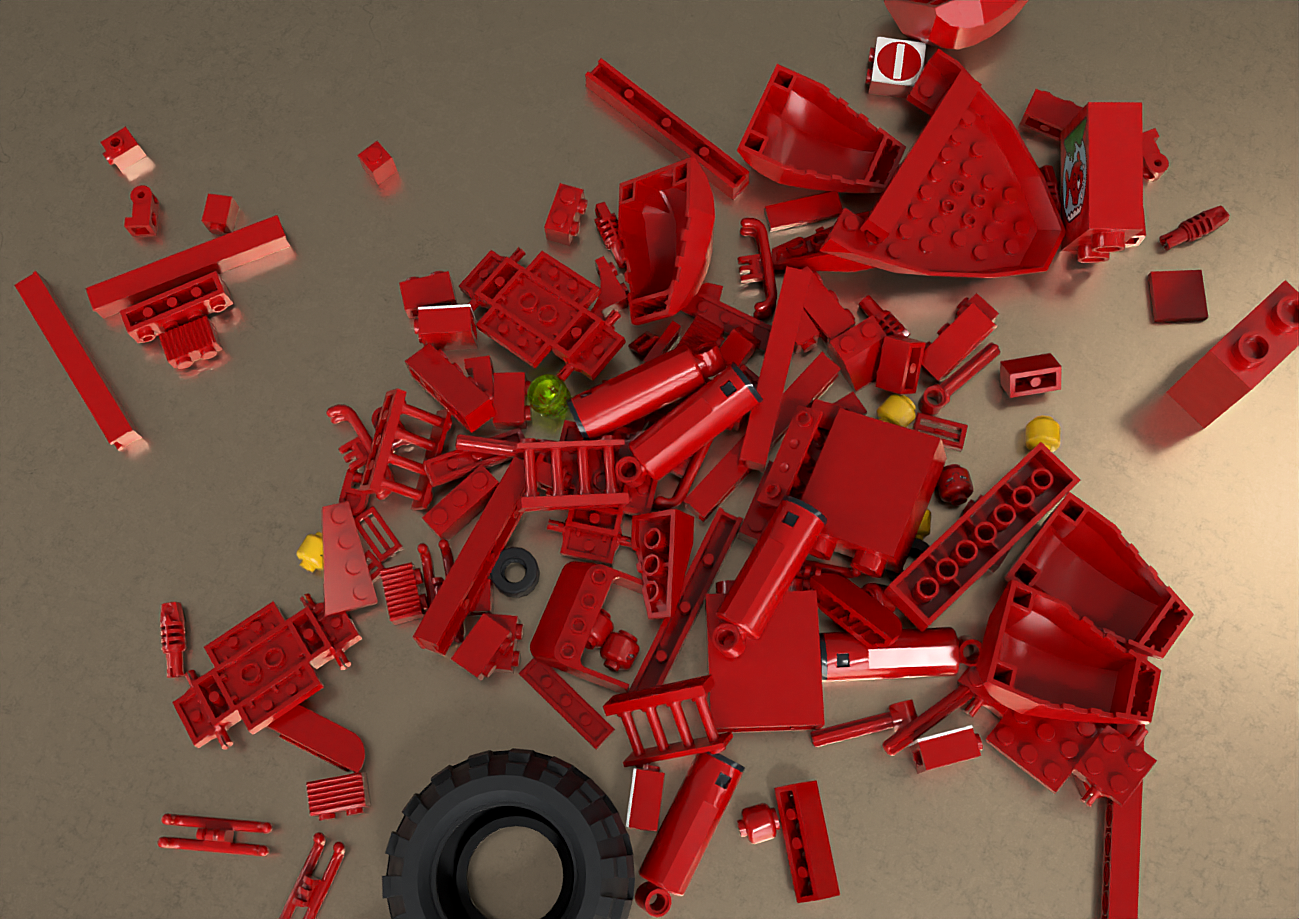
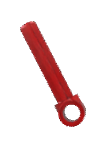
M992 342L989 343L940 385L934 384L928 387L918 401V408L921 413L931 416L938 414L950 402V396L1000 355L999 346ZM927 397L934 398L938 405L931 404Z
M458 434L456 437L455 447L457 450L508 457L517 456L524 459V453H513V447L520 442ZM536 439V442H558L547 439ZM535 452V462L539 454L545 456L546 462L550 463V452Z
M913 699L891 704L887 708L888 712L814 730L811 732L812 743L814 747H820L893 728L894 732H898L918 717Z

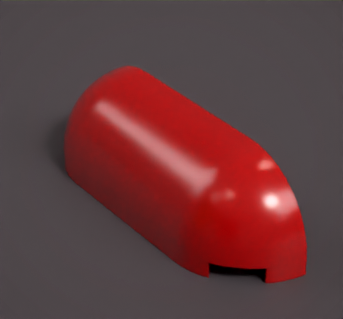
M831 573L811 576L810 588L817 590L818 608L864 645L871 649L886 648L898 639L902 632L900 619L852 581Z
M297 705L266 726V728L280 733L279 737L343 771L348 772L350 769L354 773H359L364 764V745L354 732L301 705Z

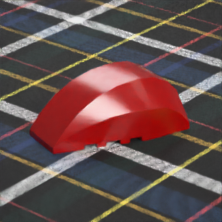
M884 0V4L902 34L910 39L940 48L959 50L976 45L995 35L1015 18L1029 0Z
M777 64L737 149V152L745 162L760 174L779 184L832 192L882 193L896 172L906 146L881 127L878 129L868 121L869 118L864 114H858L848 106L849 103L841 97L838 99L829 92L830 89L824 84Z
M693 157L683 159L619 184L618 236L620 240H623L624 248L621 250L622 260L626 261L627 266L624 276L625 282L629 283L630 293L627 296L631 323L638 326L674 316L685 308L698 293L707 275L713 250L715 226L714 196L705 172Z
M1068 492L1025 546L1004 578L1008 583L1013 579L1066 602L1072 607L1071 610L1080 617L1086 616L1094 622L1093 626L1105 634L1110 633L1118 639L1117 643L1127 650L1131 648L1136 653L1160 660L1163 659L1194 616L1193 612L1170 586L1164 584L1157 576V571L1142 559L1136 547L1132 543H1128L1121 535V530L1114 523L1074 494Z
M1013 579L1009 581L989 615L976 665L983 685L993 698L1016 712L1043 718L1113 724H1149L1152 722L1161 669L1131 648L1127 650L1117 643V638L1110 633L1105 634L1093 626V621L1086 616L1080 617L1071 610L1072 607L1066 602Z

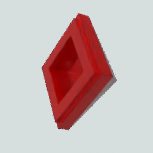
M646 331L631 342L628 347L638 354L647 355L659 337Z

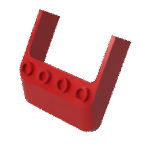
M571 561L563 567L530 643L531 655L538 662L617 693H626L629 691L628 683L584 667L580 660L611 584L614 583L643 594V580L602 564Z

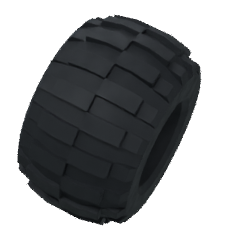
M517 748L505 751L488 750L469 755L467 760L454 766L448 765L432 776L431 783L419 794L415 793L402 810L404 816L396 832H391L385 854L389 855L386 876H382V899L387 898L391 919H488L477 909L470 896L467 882L468 866L474 851L487 836L500 829L515 826L530 828L541 833L553 844L561 859L563 882L559 897L551 910L540 919H628L634 899L636 877L630 837L620 817V813L606 793L590 777L574 765L555 756L552 757L535 752L534 750Z

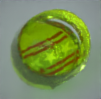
M544 374L539 376L530 384L527 391L531 408L545 418L557 419L569 409L566 400L572 397L565 382L554 375Z

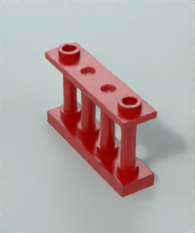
M396 388L386 392L359 491L365 494L379 493L383 488L412 498V510L427 509L432 500L433 493L431 491L432 485L423 464L394 454L391 450L394 439L397 438L427 449L424 461L439 456L442 453L446 434L452 425V414L443 409L437 411L435 415L406 404L405 397L407 392ZM406 414L432 424L430 438L427 439L401 429L398 425L400 415ZM390 463L420 474L416 489L387 479L384 475L387 464Z
M800 405L797 406L757 499L758 503L777 508L782 498L786 495L801 500L830 432L817 428L823 415L822 411Z
M613 435L599 437L600 440L536 442L535 438L521 439L520 443L513 447V453H524L526 493H524V497L516 501L517 512L624 507L629 504L628 493H620V489H617L614 450L624 445V439H616ZM589 450H603L606 481L604 494H594L593 490L590 489ZM562 451H577L580 487L577 495H567V491H564ZM535 452H550L553 482L551 496H540V492H537Z
M712 674L613 695L603 705L606 716L617 714L618 717H621L633 751L624 760V767L635 766L636 768H642L643 765H649L651 762L704 752L717 754L726 749V746L733 738L732 732L718 734L706 700L708 693L715 686ZM691 699L692 702L696 703L707 734L706 737L693 739L681 706L683 700ZM666 704L667 707H670L682 740L681 742L668 744L656 710L658 705ZM641 709L642 712L646 713L657 746L643 748L631 714L634 710Z

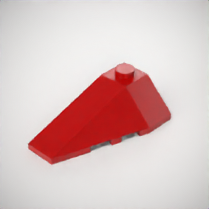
M870 211L857 213L856 215L865 220ZM823 226L815 229L816 233L806 238L797 237L772 248L774 270H786V266L803 269L808 266L811 271L857 272L876 267L820 252L819 250L833 226L826 229Z
M677 509L632 516L631 544L632 549L637 553L639 562L636 564L637 571L641 573L643 579L642 593L648 619L674 617L693 546L694 516Z

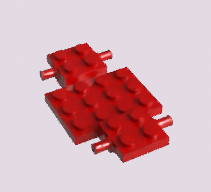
M519 247L510 257L500 256L490 250L459 284L460 290L471 298L468 304L471 305L473 312L479 306L488 309L485 315L476 323L478 330L533 368H536L552 350L554 355L566 363L556 374L563 382L566 381L573 371L581 372L591 380H594L626 343L625 338L612 328L621 317L618 311L612 309L610 314L603 320L588 310L589 306L601 294L600 287L544 251H541L525 269L518 264L526 255Z
M652 412L603 435H613L616 439H624V445L614 450L615 467L621 458L634 455L629 448V443L644 432L649 421L657 422L666 414ZM564 420L559 441H585L576 422ZM589 450L590 489L593 490L594 494H604L606 481L603 450ZM562 451V465L565 466L567 473L573 476L567 490V495H577V491H580L577 451ZM632 466L627 470V478H631L636 474V466ZM648 474L646 481L642 485L630 487L616 476L617 489H620V493H628L629 504L624 507L569 510L565 522L549 519L547 530L561 532L563 536L560 554L613 566L615 553L620 545L632 548L631 537L622 535L621 528L624 513L629 515L651 513L658 481ZM546 491V496H551V493Z
M307 593L304 594L306 599L303 596L300 598L305 608L286 620L278 605L272 601L204 646L215 668L199 678L195 670H189L190 674L186 672L184 675L190 688L184 695L172 702L193 745L200 748L212 739L217 738L223 750L228 749V745L231 747L233 742L227 730L240 720H243L248 731L254 735L324 688L315 669L317 670L332 659L337 661L341 670L347 669L346 666L349 668L351 662L344 652L363 638L348 613L344 612L324 618V602L315 604L311 595Z
M969 666L958 679V684L960 686H968L973 694V700L963 710L967 715L969 713V716L973 718L981 706H984L1001 719L987 736L986 742L1054 794L1058 792L1073 773L1090 786L1080 799L1081 802L1085 803L1091 796L1086 806L1091 807L1098 796L1101 795L1110 798L1122 807L1157 762L1155 758L1146 753L1139 745L1149 733L1146 728L1141 732L1143 729L1141 725H1138L1131 736L1128 737L1110 726L1111 723L1068 721L1024 715L1002 705L988 693L976 666Z

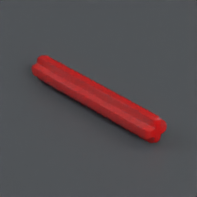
M964 685L959 686L885 740L882 744L885 752L888 755L894 756L973 697L970 688Z

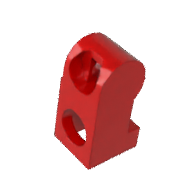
M1156 128L1143 132V178L1148 181H1157L1169 167L1167 157L1160 153L1156 144L1157 139L1160 137Z
M145 185L137 186L130 194L133 202L132 217H125L124 227L132 237L157 236L158 199L149 187Z
M490 355L464 359L468 375H473L480 390H487L493 397L494 370Z

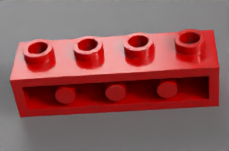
M214 271L119 312L127 333L139 344L141 342H150L159 334L193 322V320L213 312L224 311L227 306L233 304L225 282Z
M428 343L405 360L411 377L471 433L496 415L493 407L495 401L487 390H480L477 382L471 376L466 377L456 362H449L448 357L441 349L436 350Z
M817 780L774 788L797 903L839 896L840 890Z

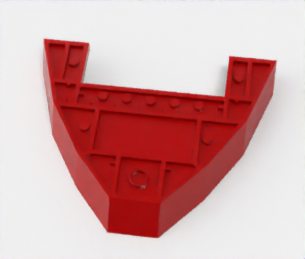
M938 48L925 64L905 100L931 116L960 71H963L970 77L972 76L960 62ZM980 87L889 236L882 243H879L877 241L878 237L871 232L860 230L865 220L844 208L819 251L894 273L998 278L1046 272L1066 234V230L1046 180L1013 122L985 90Z

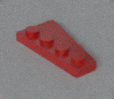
M349 501L322 507L323 610L325 618L374 605L378 600Z

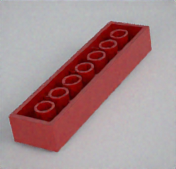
M1040 442L891 582L883 593L923 632L1081 480Z

